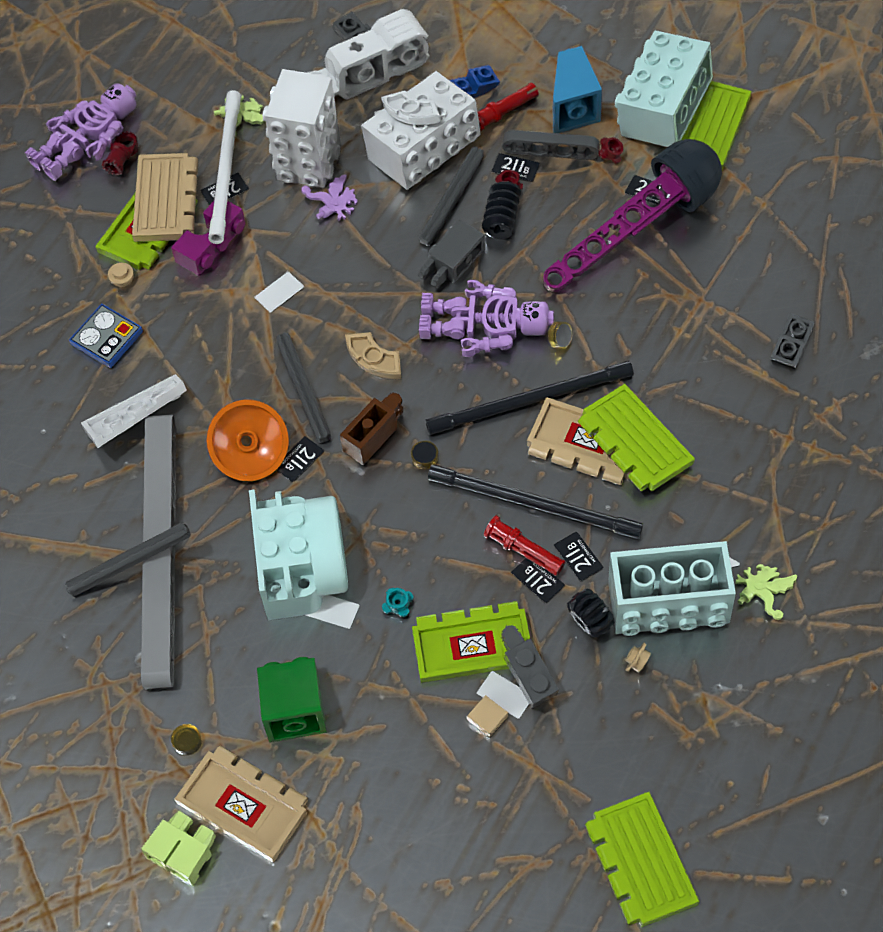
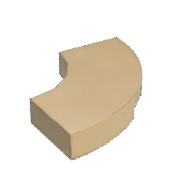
M371 332L345 335L348 351L353 360L362 369L378 377L401 379L399 352L381 348L373 340Z

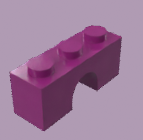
M214 201L203 212L208 229H210ZM227 201L224 241L220 244H214L209 241V232L204 235H196L186 230L171 247L175 262L198 276L205 269H208L216 256L224 251L235 235L241 233L246 223L242 208Z

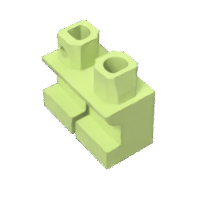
M178 811L169 822L164 819L161 821L141 850L148 860L194 886L199 878L198 873L205 861H208L212 856L209 849L216 835L211 829L201 825L193 837L186 832L193 821L190 817Z

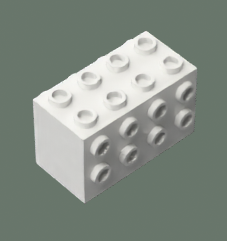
M282 69L276 87L273 86L271 89L269 106H265L263 110V121H266L267 126L266 137L270 141L269 153L273 157L272 168L275 169L277 180L286 183L303 184L309 187L325 188L327 180L332 178L334 160L339 158L341 143L332 78Z
M437 71L410 89L407 94L417 100H435L441 122L428 125L408 124L393 118L384 108L361 125L368 160L406 190L420 182L422 178L439 168L442 163L456 155L461 149L481 135L476 100Z

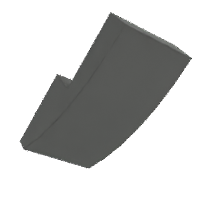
M353 11L333 22V29L344 41L371 30L367 23L363 25Z
M790 313L782 334H780L771 359L796 368L815 326V322Z

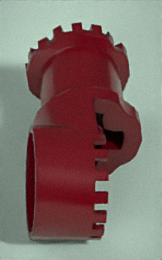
M123 131L122 134L116 136L114 143L110 146L109 156L103 160L101 165L106 172L109 171V174L112 173V175L115 174L116 176L123 173L125 161L139 151V144L135 134H132L131 131L130 133L128 131L124 133ZM125 141L134 142L128 148L122 144Z

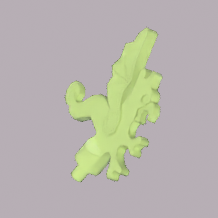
M249 98L251 102H240L236 127L242 123V118L246 123L250 122L252 125H262L266 122L263 121V114H259L261 113L262 105H259L254 98ZM220 106V110L214 111V116L221 115V117H225V106Z
M762 564L756 567L761 569V571H757V575L750 573V567L744 570L743 573L747 575L748 579H744L738 574L735 584H745L747 586L739 594L738 604L749 603L757 595L764 600L765 611L768 615L773 616L776 620L782 619L783 612L772 609L774 603L773 594H785L787 590L793 589L797 575L779 578L780 573L776 572L777 567L770 568Z

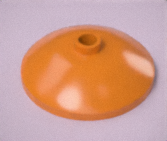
M239 400L226 405L214 416L207 431L206 442L212 462L223 474L240 481H255L269 476L281 465L288 450L289 438L283 419L272 407L256 400ZM248 436L251 439V444L244 446L241 443L242 437Z

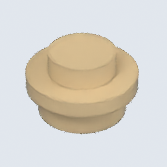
M127 263L114 264L108 271L110 282L117 287L128 286L134 277L133 269Z

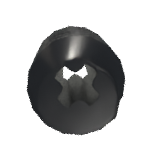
M501 181L490 187L484 220L482 221V229L488 236L494 239H507L513 234L511 230L515 226L514 221L516 220V212L518 211L521 188L518 185Z

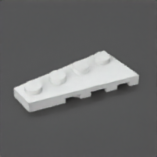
M175 374L81 422L86 434L96 447L99 448L165 404L178 399L182 393L187 391L183 381Z

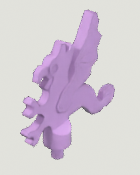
M347 175L334 178V181L329 183L328 193H310V187L303 186L301 188L302 193L308 199L321 200L325 204L319 209V213L316 215L317 219L321 217L327 218L331 214L337 213V219L340 221L341 219H346L342 211L347 212L349 215L351 212H354L353 207L347 208L346 205H351V202H354V205L357 204L358 201L354 194L355 190H349L346 187L344 193L340 195Z

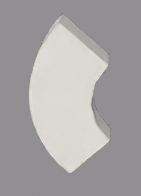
M406 91L381 97L385 110L393 118L401 122L415 125L441 122L435 100L433 99L417 100L410 97Z

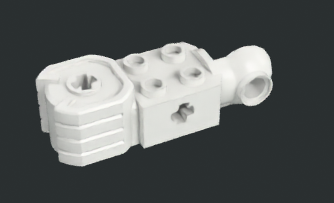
M400 9L378 19L371 30L329 48L325 55L326 68L308 73L331 77L334 96L340 95L348 100L388 82L389 78L394 75L400 76L422 66L430 56L428 54V43L425 40L428 38V35L411 11Z

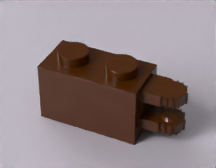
M393 392L388 397H385L382 402L373 398L340 434L342 451L364 465L397 429V420L403 413L401 396Z

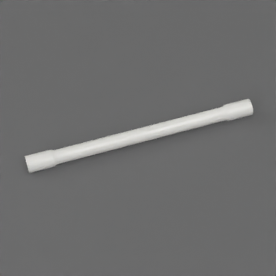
M235 90L227 93L225 103L226 113L215 200L208 236L209 241L214 244L222 243L225 234V215L237 117L241 102V94Z

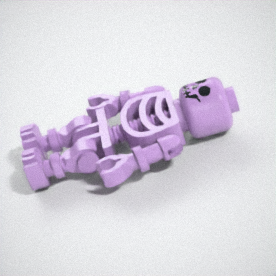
M114 84L101 95V104L95 101H81L71 111L66 110L63 112V116L50 119L46 123L49 131L53 132L46 146L43 145L39 148V152L30 147L25 152L27 159L34 168L39 171L43 169L54 181L63 175L61 169H66L68 163L78 161L83 157L84 150L89 158L94 155L96 161L100 160L104 155L106 147H110L113 144L114 137L119 136L123 131L122 123L118 120L124 119L136 108V94L134 90L128 85L124 87L121 84ZM76 122L79 129L75 132L67 127V124L70 123L72 125ZM86 137L96 141L90 144ZM62 151L61 155H57L54 158V162L50 160L53 157V154Z
M468 280V287L476 288L475 290L465 289V295L470 298L469 307H467V300L464 297H455L444 302V299H438V302H434L432 293H422V315H420L419 320L420 339H432V334H436V337H442V334L454 339H462L465 336V329H467L468 338L461 340V346L463 347L462 355L465 357L474 356L483 350L487 353L490 352V349L501 348V350L511 348L513 339L517 337V329H521L523 335H546L549 327H554V311H549L546 302H523L521 308H518L516 292L513 288H495L493 284L485 286L479 281ZM486 296L488 300L484 304L483 312L476 313V298ZM434 312L442 315L446 312L451 314L453 318L442 324V321H436V324H432L431 317H434ZM476 323L483 324L484 332L487 336L483 337V340L474 339ZM500 323H504L506 328L501 327ZM488 324H495V329L491 328ZM465 346H471L469 349H464Z

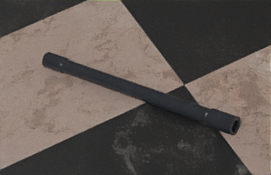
M629 360L607 366L602 370L458 412L446 413L425 419L429 435L464 423L545 400L546 397L553 398L601 383L613 382L633 376V367Z
M435 464L431 465L428 472V480L461 487L609 529L615 533L635 539L640 538L643 529V523L610 516L458 473L453 469Z

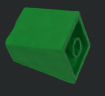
M298 657L292 662H270L265 664L264 667L257 668L261 719L269 743L327 733L315 658Z

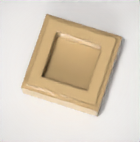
M485 695L468 714L467 720L488 737H491L508 717V712Z

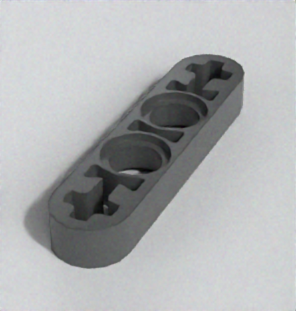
M510 130L503 136L502 148L510 154L592 160L599 154L600 142L597 138L586 135ZM533 143H542L544 145H535ZM558 145H567L569 147H560Z

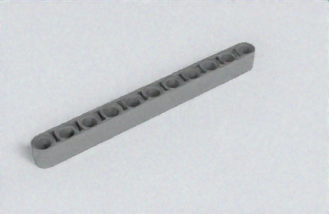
M173 414L145 417L143 542L175 526L176 426ZM175 545L143 561L141 682L143 689L168 688L174 685Z

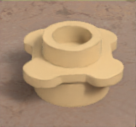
M643 643L638 648L634 646L625 659L629 663L625 669L627 672L632 668L639 673L648 661L651 653L645 650L646 643Z

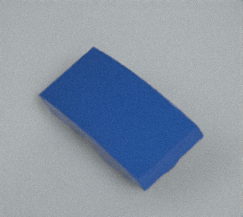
M490 65L468 69L466 77L449 80L472 98H477L500 84V80Z

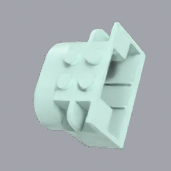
M249 490L259 592L267 619L275 620L315 613L322 605V596L346 592L348 590V576L336 498L334 496L304 499L299 496L283 498L281 491L275 492V499L257 501L255 490Z

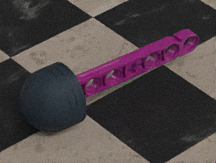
M693 139L680 140L668 146L651 161L652 171L656 179L614 211V216L566 253L561 262L558 260L547 268L543 276L544 287L551 292L562 290L573 281V277L580 276L630 235L635 236L675 203L685 211H695L715 193L722 177V166L716 152L704 142ZM653 195L660 200V204L657 207H650L645 199ZM630 211H636L640 215V220L632 223L627 220L626 214ZM609 228L612 230L619 229L618 237L612 235L605 242L604 238L608 236ZM590 242H597L601 246V251L597 254H592L588 251L587 245ZM572 257H576L581 261L582 266L574 270L567 265V261ZM551 273H557L561 276L562 282L558 285H552L548 282L547 277Z

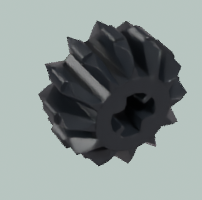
M583 589L581 592H577L567 603L569 613L590 637L598 638L600 635H604L615 623L609 607L599 598L597 593L590 589Z

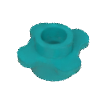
M401 588L388 589L386 592V602L382 605L383 612L386 614L392 612L400 617H406L409 614V604L414 599L413 594Z

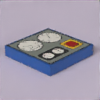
M101 304L69 339V342L75 348L111 369L143 333V329L140 325Z

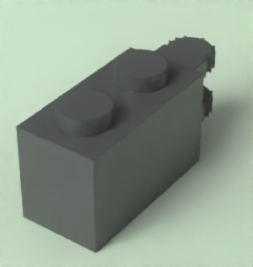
M459 220L453 227L451 226L447 229L444 237L438 244H434L430 248L428 253L429 260L422 266L418 276L426 280L428 276L436 272L431 281L432 286L439 288L446 279L455 283L485 250L484 234Z
M506 625L501 634L502 642H504L507 650L504 654V660L530 707L533 709L557 696L559 689L532 640L528 639L525 641L516 626Z

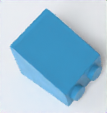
M579 46L558 52L553 94V133H562L601 122L602 88L583 47Z

